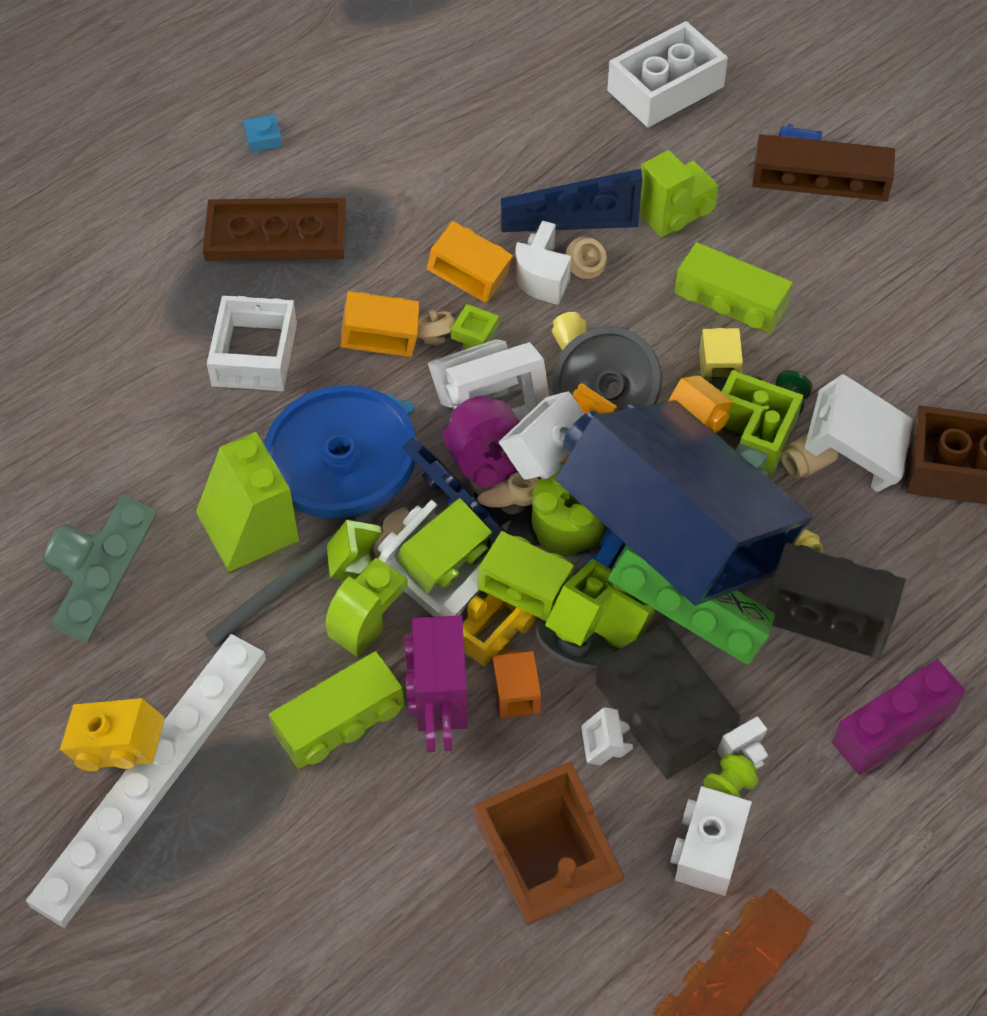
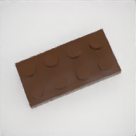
M346 198L208 199L203 245L205 261L344 259Z

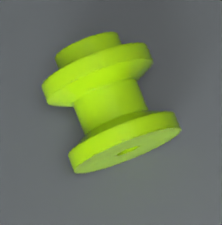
M726 754L720 761L723 770L721 774L710 773L703 780L706 788L741 798L739 792L742 788L752 790L758 784L755 765L748 758L739 754L736 756Z

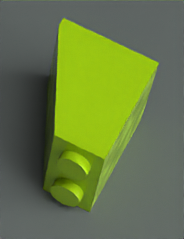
M257 432L221 446L198 504L196 514L229 573L299 541L290 488Z

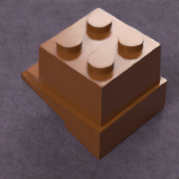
M571 761L474 805L475 824L527 926L624 881L623 873L594 814V808Z

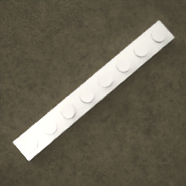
M230 634L165 719L153 764L134 765L133 768L127 769L26 899L29 907L61 927L65 928L265 662L264 651Z

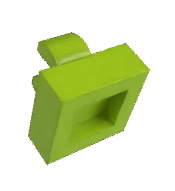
M466 304L451 328V339L462 342L464 349L488 342L499 326V315Z

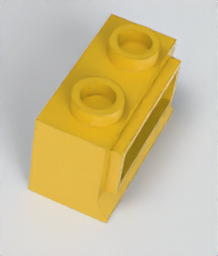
M490 594L484 600L477 595L474 596L467 607L468 617L463 622L464 653L485 667L493 659V656L501 655L508 651L511 646L510 639L517 631L521 633L527 632L533 625L536 616ZM505 606L513 611L484 643L476 638Z

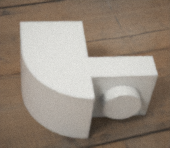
M542 221L537 233H531L527 244L517 242L515 277L519 287L529 296L559 305L570 281L571 256L553 251L555 248L556 224Z

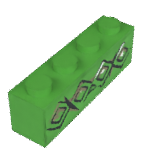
M627 544L617 558L607 581L746 665H749L770 635L775 617L774 612L737 590L695 606Z

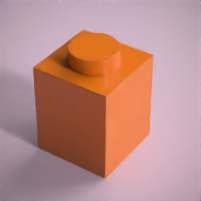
M510 650L501 655L493 656V681L499 719L540 714L541 691L534 651Z

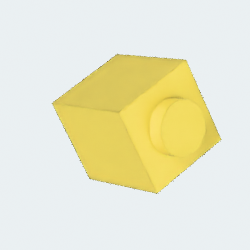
M739 328L702 329L699 349L701 377H707V381H712V377H729L732 370L739 373L742 372L743 358Z

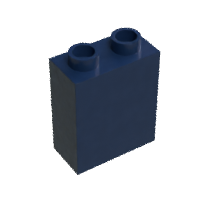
M676 400L642 407L637 403H632L621 411L600 415L596 411L587 412L571 426L563 441L564 448L571 454L555 480L695 606L772 577L813 518L809 512Z

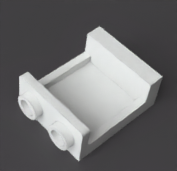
M842 374L819 390L804 449L815 456L830 447L873 473L871 489L879 492L890 485L897 484L905 473L904 463L907 449L912 441L910 435L914 419Z
M431 500L423 509L417 505L403 521L406 527L398 535L391 532L383 540L377 549L381 553L379 559L407 578L408 587L404 592L432 616H458L466 609L470 600L481 592V590L477 589L478 568L485 556L473 565H470L468 561L457 569L460 575L447 588L442 589L438 585L429 594L396 561L402 545L437 517L435 510L438 505Z

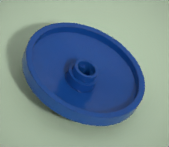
M341 385L326 387L298 398L276 417L264 442V446L290 488L293 508L305 514L321 518H349L379 508L396 496L406 485L416 463L402 448L412 437H415L414 427L405 410L389 396L362 386Z

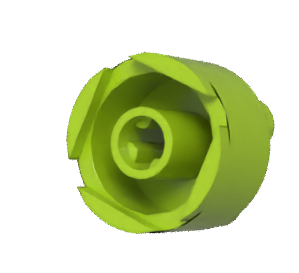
M559 470L547 479L540 478L535 485L532 496V526L537 535V540L545 549L561 556H577V552L587 549L590 552L598 548L608 527L555 480L560 472Z

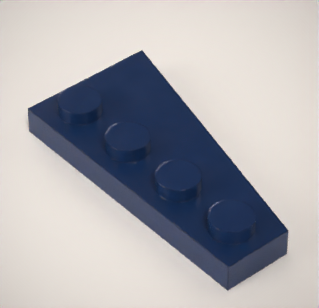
M636 169L501 198V232L538 231L542 221L556 224L555 230L638 227L643 181L642 170Z
M412 437L402 447L425 471L421 476L437 492L442 489L448 495L444 501L449 506L461 498L492 531L489 539L493 544L501 531L508 534L494 517L477 502V499L452 472L415 437Z

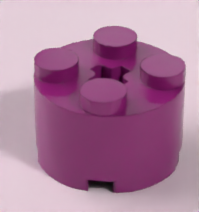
M476 396L458 405L450 415L452 420L448 428H444L443 440L446 449L463 474L469 480L477 483L478 486L488 488L509 479L512 474L517 473L518 470L498 443L520 422V419L510 406L501 399H490L489 396Z

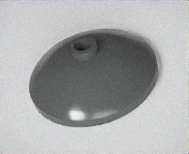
M598 327L577 336L562 351L553 371L552 393L556 395L569 391L573 395L574 390L582 383L616 405L619 411L632 403H637L640 407L657 404L662 387L661 366L652 347L638 334L621 327ZM612 382H618V389L613 393H609V385Z

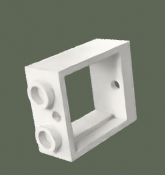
M222 296L207 359L211 386L284 391L297 327L294 300ZM234 326L282 329L277 356L229 354L228 351Z
M530 342L446 369L448 384L444 385V393L450 407H453V411L458 405L470 399L469 391L521 375L525 405L512 410L520 421L541 401L549 397L544 358Z

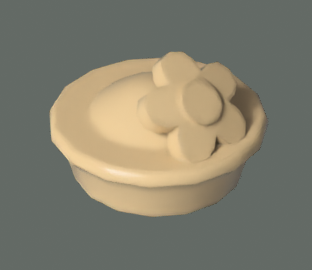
M591 237L574 239L568 245L565 255L571 256L570 271L582 279H593L599 276L604 271L607 263L606 251L603 245Z
M431 310L428 315L418 319L417 337L423 339L426 344L441 346V344L445 343V338L442 336L451 333V328L456 320L450 312Z

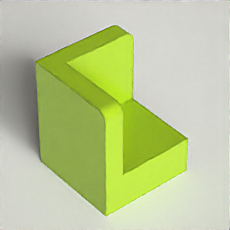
M346 520L327 544L330 578L345 581L350 576L355 580L371 563L369 549L382 535L381 526Z

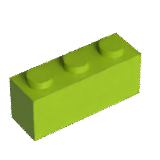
M696 242L677 270L674 293L686 300L694 301L713 309L719 314L727 315L746 323L752 328L771 334L789 305L793 282Z
M375 651L270 712L269 718L273 733L298 770L308 764H317L325 759L331 750L344 742L352 743L364 734L366 729L379 721L386 722L394 718L401 708L404 707L403 687Z

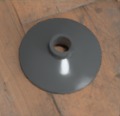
M540 619L538 622L536 635L539 642L561 662L588 669L601 668L610 663L614 655V647L600 634L593 632L579 646L559 638L555 631L545 626L547 621Z

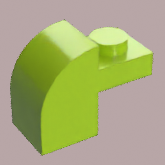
M377 557L355 580L349 576L336 592L326 614L328 637L359 658L384 631L382 614L408 587L407 578Z

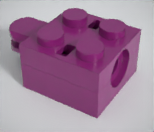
M462 615L412 618L413 634L404 635L409 716H417L418 731H426L427 752H436L435 730H443L444 751H453L451 729L468 728Z

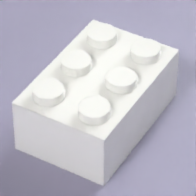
M685 21L610 60L607 91L649 128L723 88L728 57Z

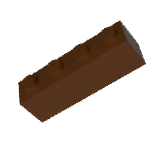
M759 134L752 187L888 202L894 180L895 148Z

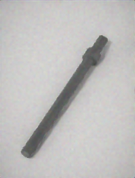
M392 498L379 508L362 515L349 517L348 520L374 525V519L395 504V501ZM340 528L205 634L207 639L214 646H217L328 557L327 544Z

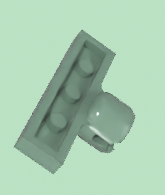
M122 494L99 534L90 535L68 524L60 525L56 529L45 549L43 563L46 567L69 577L73 584L55 614L50 628L88 644L152 525L157 510Z

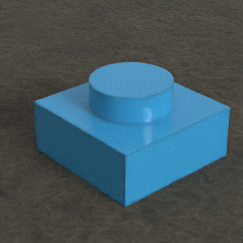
M276 114L243 120L250 152L283 147Z

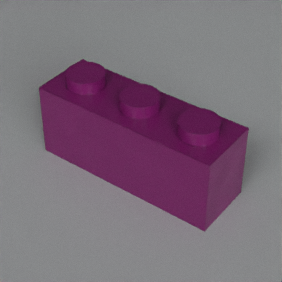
M937 659L842 719L832 744L857 774L860 775L954 714L965 689Z

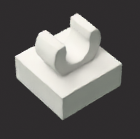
M604 707L581 725L587 764L601 766L611 757H623L633 749V744L623 743L622 735L630 730V727L627 723L619 720L617 709Z
M757 716L724 735L716 752L721 759L726 754L743 755L758 769L764 765L762 760L768 757L767 752L761 745L767 728Z

